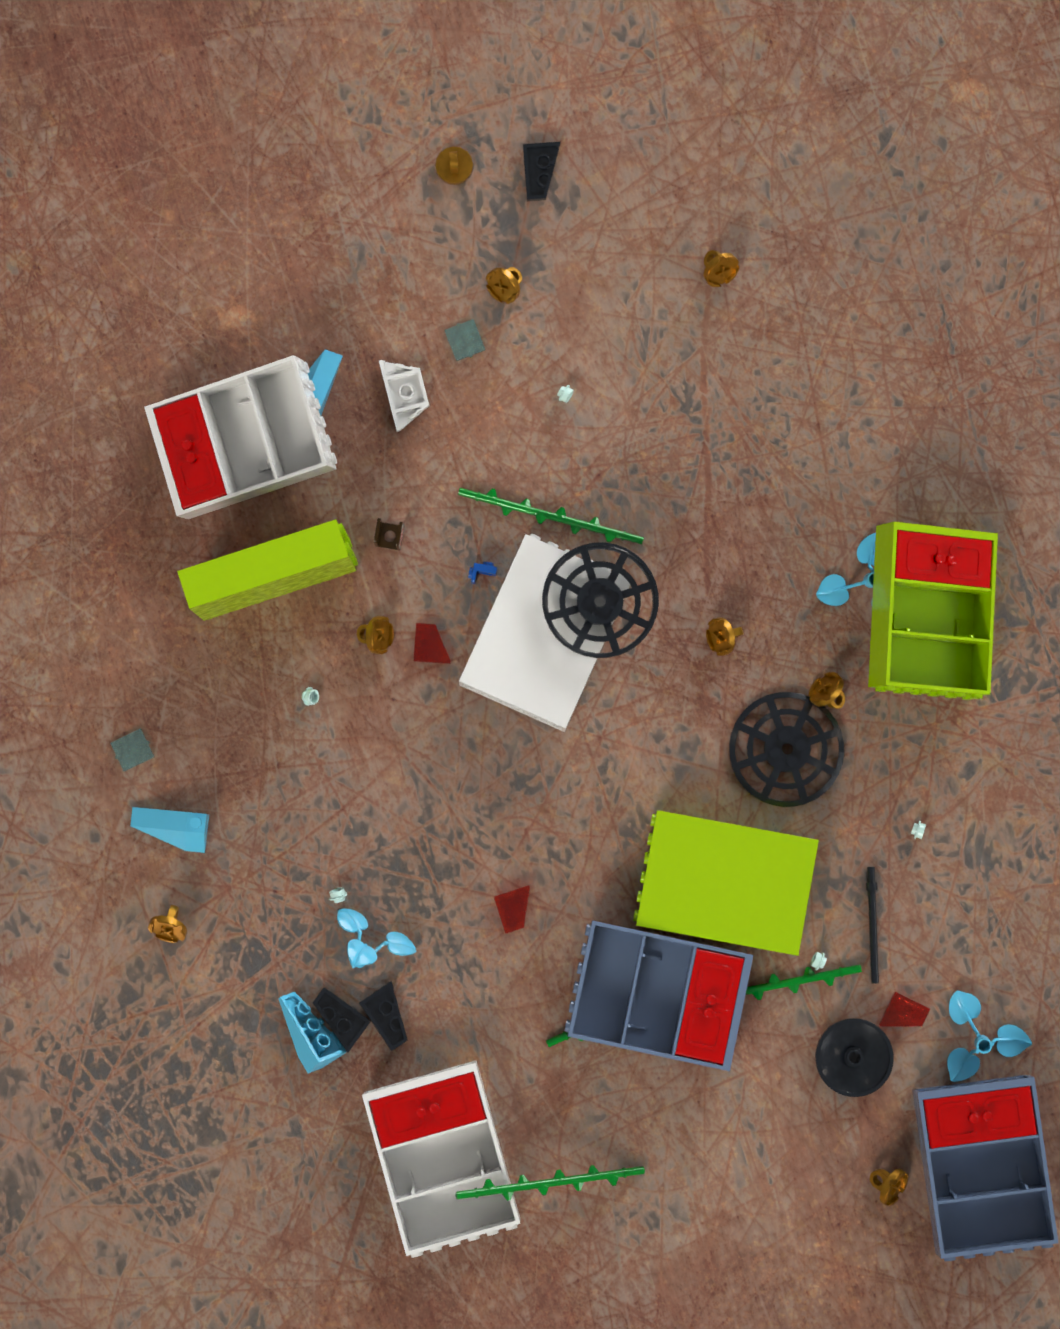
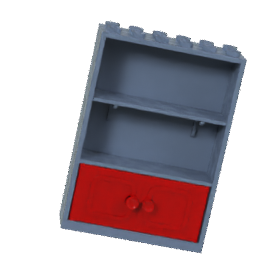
M591 921V924H587L585 935L588 936L587 943L582 944L581 955H584L583 963L579 962L577 974H580L579 982H574L572 992L576 993L575 1001H570L568 1011L572 1013L571 1020H566L564 1030L568 1032L567 1036L730 1071L753 955L597 921Z
M1020 1075L912 1090L935 1254L944 1259V1261H953L958 1256L969 1259L974 1258L975 1254L983 1253V1256L995 1255L996 1251L1013 1253L1014 1249L1022 1248V1251L1034 1250V1246L1051 1248L1054 1247L1053 1244L1059 1243L1035 1078L1030 1075Z

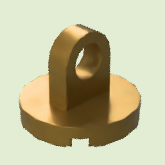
M452 146L445 148L439 153L435 167L437 175L444 182L457 185L465 182L472 174L473 162L466 150L461 147Z
M715 250L708 251L704 257L706 268L704 269L703 276L705 281L712 287H721L720 284L731 282L739 271L738 259L731 253L721 254Z
M510 267L507 270L495 268L487 274L486 280L488 284L486 287L493 298L499 302L504 301L506 302L505 304H510L520 295L519 284L522 281V275L519 270L514 267Z
M373 617L369 624L361 625L357 629L358 640L361 643L367 644L368 649L372 653L384 654L388 651V646H391L393 643L394 628L392 623H389L388 617Z
M722 617L709 621V629L706 630L707 643L710 649L715 651L718 656L730 654L735 646V638L744 635L742 627L732 629L731 624Z
M828 672L823 674L825 677L822 679L820 677L817 678L809 690L810 701L816 706L827 705L834 709L842 708L845 703V694L842 691L844 681L841 676L835 672Z
M171 905L167 916L161 915L151 918L148 926L150 933L154 932L156 934L155 937L165 942L175 943L178 940L183 941L187 934V928L182 922L177 920L179 906Z
M879 1168L870 1174L872 1186L881 1191V1203L891 1206L899 1200L898 1194L905 1191L908 1183V1174L898 1168L889 1173ZM877 1175L882 1178L883 1183L878 1180Z

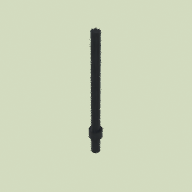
M867 867L868 883H866V890H868L871 984L879 983L876 890H878L877 882H875V867Z

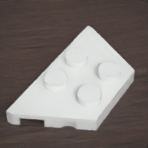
M380 360L379 364L397 432H399L429 407L420 368Z

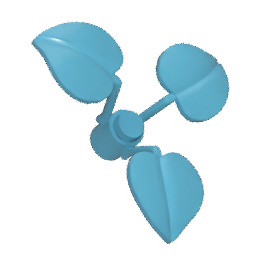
M876 533L864 538L857 548L858 561L864 564L868 563V568L871 572L864 576L863 581L845 586L844 578L837 574L825 577L816 592V596L821 602L830 606H839L846 603L849 599V593L846 589L860 585L873 588L874 569L871 565L874 566Z
M344 908L337 910L339 925L348 932H358V938L350 940L347 944V954L352 968H362L365 965L376 962V952L385 945H388V950L395 955L407 956L416 953V948L411 940L400 932H389L386 935L387 941L382 942L375 949L367 946V944L361 941V930H366L368 927L366 918L361 913L352 909Z
M959 990L955 991L950 998L949 1014L952 1020L959 1025L968 1021L977 1037L974 1041L976 1049L968 1052L965 1048H957L949 1054L947 1067L952 1082L963 1081L973 1076L980 1067V1059L972 1054H978L979 1052L986 1054L990 1052L996 1041H998L996 1044L997 1050L1005 1057L1016 1056L1032 1045L1029 1036L1021 1028L1011 1024L999 1027L997 1031L998 1038H994L992 1041L987 1036L980 1035L971 1019L979 1016L981 1004L974 995Z

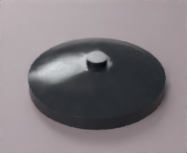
M849 1018L832 1024L821 1035L816 1046L815 1063L821 1079L833 1091L844 1096L862 1097L877 1091L888 1080L893 1068L894 1054L890 1040L877 1025L867 1020Z

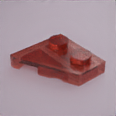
M416 623L414 662L451 664L435 624Z
M529 885L494 896L505 934L524 928L530 890Z
M894 991L879 1026H923L930 1008Z

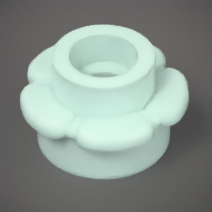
M570 385L560 388L557 394L559 401L567 403L574 392Z
M312 687L306 688L302 693L304 704L306 706L317 704L319 692Z
M921 821L913 825L911 834L914 835V839H922L926 824L921 823Z
M344 887L336 888L329 892V900H333L334 903L344 901L347 896Z
M815 952L810 966L814 967L815 970L822 969L827 960L824 957L825 954L823 952Z

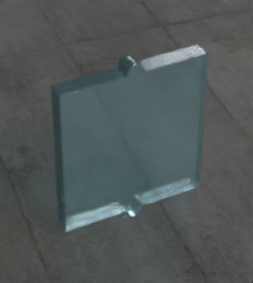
M474 319L462 324L457 323V326L444 330L456 361L467 357L472 358L474 354L485 351Z
M141 728L110 743L116 754L115 759H118L124 772L154 758L149 746L150 742L146 740Z

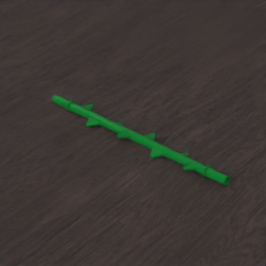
M460 488L458 492L460 496L501 506L505 516L512 510L536 516L538 524H542L546 519L568 524L571 526L572 534L575 535L583 528L604 534L608 543L615 538H620L622 541L627 540L642 544L644 539L642 536L630 534L626 531L623 532L601 526L597 517H594L590 522L567 517L564 507H560L555 513L531 507L530 500L527 498L520 504L497 498L496 490L493 488L487 494Z
M861 965L815 973L810 967H806L803 976L780 980L775 974H771L768 983L747 987L746 995L752 994L757 1000H761L764 991L789 987L793 993H797L800 984L824 980L828 986H832L835 977L860 973L862 969Z
M591 1165L587 1174L565 1177L559 1169L556 1170L552 1179L529 1182L524 1175H520L518 1183L495 1186L490 1179H486L483 1188L477 1189L476 1187L471 1190L457 1191L455 1196L458 1200L502 1194L507 1201H510L513 1193L516 1191L538 1189L545 1196L549 1187L572 1184L577 1191H581L584 1182L607 1179L612 1186H616L619 1177L626 1178L627 1176L644 1174L645 1169L644 1166L623 1167L618 1170L599 1172L594 1165Z

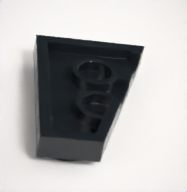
M561 141L523 144L527 202L546 200Z
M391 981L359 1004L390 1051H393L408 1041Z
M324 987L313 1001V1004L349 1053L371 1021Z

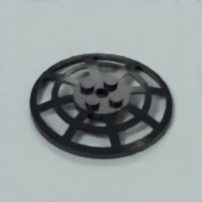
M606 542L584 544L564 554L548 573L542 593L544 617L555 638L569 650L590 658L616 657L635 648L646 638L652 629L659 607L657 584L646 563L629 549ZM605 549L618 552L620 556L615 564L605 561L591 562L588 551ZM581 553L584 565L575 569L567 579L556 574L566 561ZM627 557L641 568L648 582L637 586L633 577L622 568ZM603 567L612 569L608 579L596 578L593 568ZM586 571L589 581L582 587L571 583L577 575ZM619 574L629 582L631 588L623 591L620 590L615 584ZM554 581L562 586L559 598L560 610L549 613L548 593L551 582ZM651 589L652 611L650 619L647 621L638 617L641 606L640 593ZM567 590L578 595L577 605L566 608L565 597ZM634 595L635 606L632 614L622 608L623 599ZM596 597H603L606 601L605 605L598 607L594 602ZM580 613L586 620L581 630L572 623L569 615ZM618 616L629 621L621 630L614 633L611 622ZM563 617L567 626L578 635L573 645L559 634L552 620ZM593 624L603 625L607 636H594L588 634ZM634 624L645 628L635 641L622 649L619 648L617 638L627 633ZM585 639L594 642L609 641L612 652L593 653L584 651L580 647Z
M778 692L756 700L742 712L734 724L730 735L729 758L737 780L747 792L758 800L773 806L795 807L816 800L833 785L843 765L844 740L836 719L826 707L816 706L828 717L834 727L833 730L823 732L818 722L808 715L812 705H814L810 701V697L799 693ZM796 698L806 702L802 711L794 709L778 710L774 699ZM767 703L770 713L763 716L753 728L743 724L744 719L752 710L760 704ZM780 715L798 716L794 727L784 726ZM773 718L776 726L775 730L769 735L759 731V728L766 721ZM805 721H808L816 729L818 735L809 738L801 730ZM740 730L749 734L747 742L748 759L737 762L735 744L738 731ZM837 736L839 755L836 768H833L825 763L828 753L827 739ZM754 738L765 742L764 753L756 756L753 755ZM818 742L822 744L820 760L810 756V745ZM786 743L790 744L793 748L792 753L789 755L784 754L782 751V746ZM767 760L774 768L769 778L761 772L757 763ZM806 763L816 767L810 776L802 780L799 771L801 767ZM751 766L755 774L766 783L762 793L757 792L747 783L740 769ZM821 771L832 775L820 790L813 795L807 796L804 786L813 781ZM780 772H792L795 783L785 784L776 782ZM773 787L779 789L797 788L800 799L781 801L769 798L768 796Z

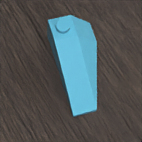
M328 350L322 352L310 367V373H308L309 380H312L315 386L314 396L319 400L321 409H319L320 416L324 410L343 358L342 355Z
M132 807L130 826L184 851L205 853L209 814Z
M295 992L281 996L278 999L298 1058L307 1073L325 1067L347 1052L333 1031L330 1032L323 1025L324 1021L321 1018L318 1019L311 1012V1008Z

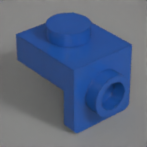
M485 561L482 564L474 563V567H470L468 578L471 579V584L476 583L477 573L496 577L497 567L494 566V563Z

